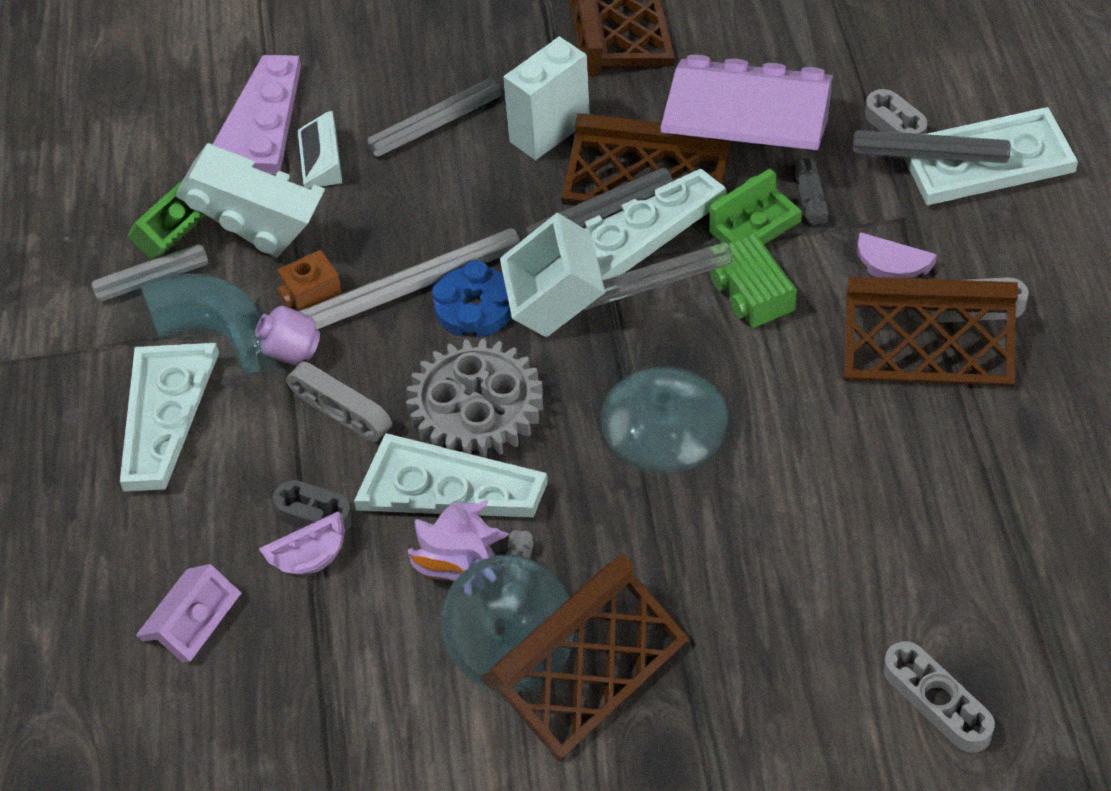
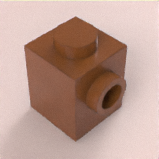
M321 250L277 269L281 286L277 287L276 290L283 306L300 311L342 294L339 275Z

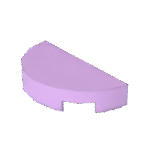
M859 233L857 255L867 266V272L875 277L910 278L916 277L921 273V276L929 273L936 263L937 254L865 233Z
M336 512L267 544L259 548L268 563L284 573L304 576L319 572L333 562L342 548L345 533L342 514Z

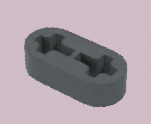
M297 480L286 481L274 490L273 503L276 514L280 520L287 524L304 528L325 518L324 514L331 515L335 510H338L342 514L345 532L351 527L353 519L349 501L339 493ZM296 498H300V499H301V503H300V502H294V501H295ZM286 501L293 502L290 507L286 506Z

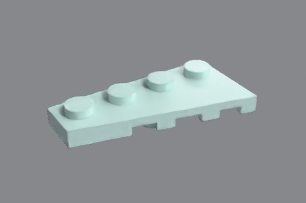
M385 433L354 503L356 511L442 514L454 502L477 504L487 500L486 507L479 515L534 517L547 486V473Z

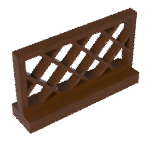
M569 0L578 49L587 55L588 76H598L600 66H673L674 54L661 0H650L645 5L636 0H615L610 5L601 0ZM624 5L634 11L635 14L629 18L617 11V9ZM644 17L656 26L648 30L637 22ZM606 18H610L620 24V26L612 30L602 22ZM629 30L641 38L634 43L622 35ZM615 43L626 51L624 53H608L607 47ZM651 43L661 49L662 53H650L643 49V47Z
M577 113L575 138L561 196L562 204L576 206L612 190L625 181L627 183L633 181V176L647 167L652 172L660 168L655 162L663 157L675 158L680 164L669 171L672 179H675L684 172L690 174L696 171L693 167L700 162L718 163L717 170L709 175L723 185L726 166L729 163L731 152L730 140L662 133V122ZM582 148L600 150L604 156L587 165L581 158ZM625 153L637 154L642 160L625 169L617 158ZM611 163L619 174L603 184L594 172ZM586 177H589L597 187L588 194L572 193L574 185ZM710 212L698 221L710 222Z
M848 276L846 285L844 380L1013 387L1015 384V325L1018 282ZM855 308H872L883 320L866 334L855 323ZM883 309L894 310L888 315ZM902 310H915L925 321L910 335L893 320ZM925 310H932L936 312L932 316H930ZM945 311H956L967 322L952 337L935 321ZM968 312L979 313L976 316L972 317ZM987 313H1006L1005 329L995 338L978 323ZM887 324L904 340L888 355L871 339ZM928 326L946 342L930 357L914 341ZM971 327L988 343L973 358L956 342ZM854 332L861 338V340L855 345ZM1004 337L1005 349L999 344ZM865 344L882 359L872 370L853 369L854 354ZM907 345L924 361L914 372L902 371L892 361ZM949 347L967 363L957 373H945L934 362ZM993 348L1005 360V375H988L977 362ZM887 365L892 371H883L881 369ZM929 366L934 372L922 371H924ZM970 368H972L977 374L964 373H966Z
M624 553L605 565L480 677L491 691L495 689L499 691L557 760L565 756L689 640L686 634L632 573L631 570L635 566ZM625 586L638 599V616L616 614V594ZM607 603V613L597 612ZM647 611L651 614L652 617H646ZM587 620H607L606 645L584 643V623ZM616 621L637 623V648L615 646ZM646 624L661 626L673 641L663 650L646 649ZM575 632V642L565 641ZM556 648L575 649L574 674L551 672L552 652ZM583 650L606 652L605 677L583 675ZM615 653L637 655L636 675L632 679L614 678ZM645 656L654 657L645 666ZM543 661V670L533 671ZM524 677L542 679L541 704L525 703L513 687ZM551 680L574 682L573 707L550 705ZM582 683L605 685L604 705L599 709L581 708ZM614 685L623 686L616 694L613 695ZM533 711L541 712V720ZM549 712L572 714V734L562 744L549 731ZM581 715L591 716L581 725Z

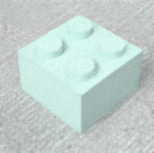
M559 213L553 215L500 258L512 319L545 337H548L605 293L591 233Z

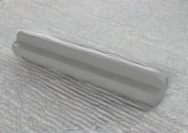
M197 244L96 279L92 282V289L96 299L103 302L205 266L208 263V258L204 247Z

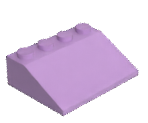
M689 55L687 59H681L676 67L661 124V132L818 150L828 121L833 75L824 74L823 69L816 67H804L801 71L786 70L785 65L778 63H765L763 67L748 66V62L741 59H727L725 63L710 62V58L704 55Z

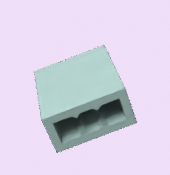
M560 36L503 76L509 141L535 161L575 132L577 113L590 114L587 55Z

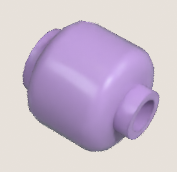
M279 306L270 315L263 314L256 327L255 336L260 338V350L264 355L295 366L303 360L308 361L311 359L319 343L320 331L316 329L315 321L309 315L286 306Z

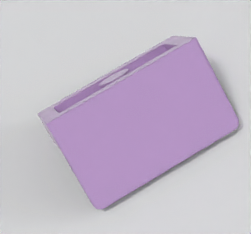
M211 564L189 568L182 574L136 636L142 642L158 640L182 663L190 662L240 596L241 592Z

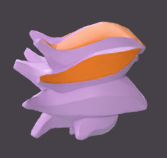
M487 500L477 504L454 502L444 510L434 525L419 519L415 520V529L420 549L414 550L410 548L407 551L411 565L426 579L457 582L465 596L471 595V583L477 590L481 591L483 589L481 574L491 583L496 579L492 568L497 571L501 568V565L489 545L507 537L509 533L489 527L478 516L486 507Z

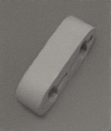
M878 89L867 96L865 107L866 119L879 131L926 134L928 124L926 117L895 92L887 89Z

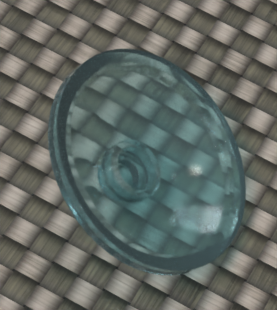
M653 367L627 376L609 392L601 411L602 434L610 450L620 460L636 469L660 474L686 471L708 460L721 446L728 424L726 404L716 387L704 377L692 371L676 367Z
M498 555L483 559L470 566L455 580L445 598L441 626L447 651L453 662L465 676L476 684L491 690L480 677L570 597L559 579L538 562L516 555ZM495 621H500L505 625L506 633L504 636H500L495 632ZM575 632L565 641L574 642ZM556 648L552 652L551 672L557 673L563 667L572 649ZM543 661L533 671H542ZM524 677L513 689L516 692L533 689L542 685V679Z

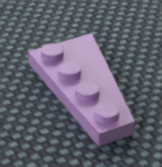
M262 56L212 145L255 161L253 168L263 172L277 174L278 170L281 171L301 70L299 56Z

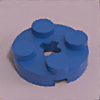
M482 261L468 262L464 267L453 270L445 275L433 286L432 294L435 317L442 328L453 335L463 337V332H476V337L488 336L500 330L510 320L511 310L503 274L495 269L488 268ZM472 297H478L481 301L478 305L473 302L465 304L466 300Z

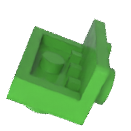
M768 169L758 176L751 177L745 184L729 194L720 196L711 204L710 233L725 246H729L731 242L736 243L738 239L743 240L745 236L750 237L752 234L757 235L764 245L801 222L802 211L776 189V173Z

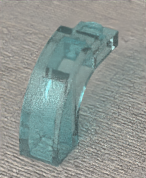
M177 274L140 284L159 338L191 328L212 329L226 336L231 342L244 375L260 370L256 355L261 352L260 340L255 336L256 327L259 322L258 312L251 299L237 286L226 280L203 274Z

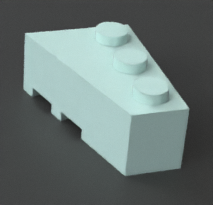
M207 143L193 161L175 196L186 202L190 208L200 211L220 223L224 229L234 232L251 242L258 250L269 253L277 258L309 223L325 188L313 184L311 190L289 182V174L279 170L276 176L253 168L255 161Z

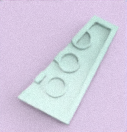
M699 169L655 189V196L647 200L637 201L633 199L621 205L623 210L603 220L599 215L586 221V228L584 229L591 233L603 286L605 287L709 213L711 204L720 196L727 195L726 188L704 170Z
M217 343L135 347L120 484L123 492L164 490L167 488L219 355Z

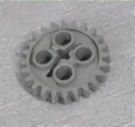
M466 339L463 342V349L457 350L450 343L447 344V355L444 356L437 351L432 352L433 364L426 361L420 362L422 373H412L413 385L407 387L408 400L406 403L412 428L419 429L422 441L431 438L432 445L442 447L445 444L447 449L455 451L462 449L463 453L471 454L473 450H478L480 456L486 458L488 448L493 447L501 455L503 454V443L508 442L510 445L517 447L519 445L517 433L530 436V424L539 423L538 411L543 410L542 381L538 380L537 368H530L527 356L518 359L517 348L513 347L506 353H503L502 342L498 341L490 349L487 348L485 339L480 340L478 347L472 348L470 342Z

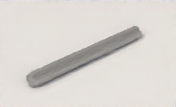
M509 228L312 305L299 312L312 317L318 330L437 283L445 275L453 270L464 267L470 261L478 260L488 263L498 259L520 242L519 236L514 229Z

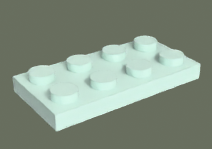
M1048 107L927 134L1008 140L1011 144V152L1007 163L904 157L926 205L1074 173L1078 163Z

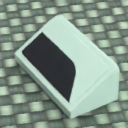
M329 111L298 130L303 184L305 188H312L313 184L327 186L342 183L333 111Z

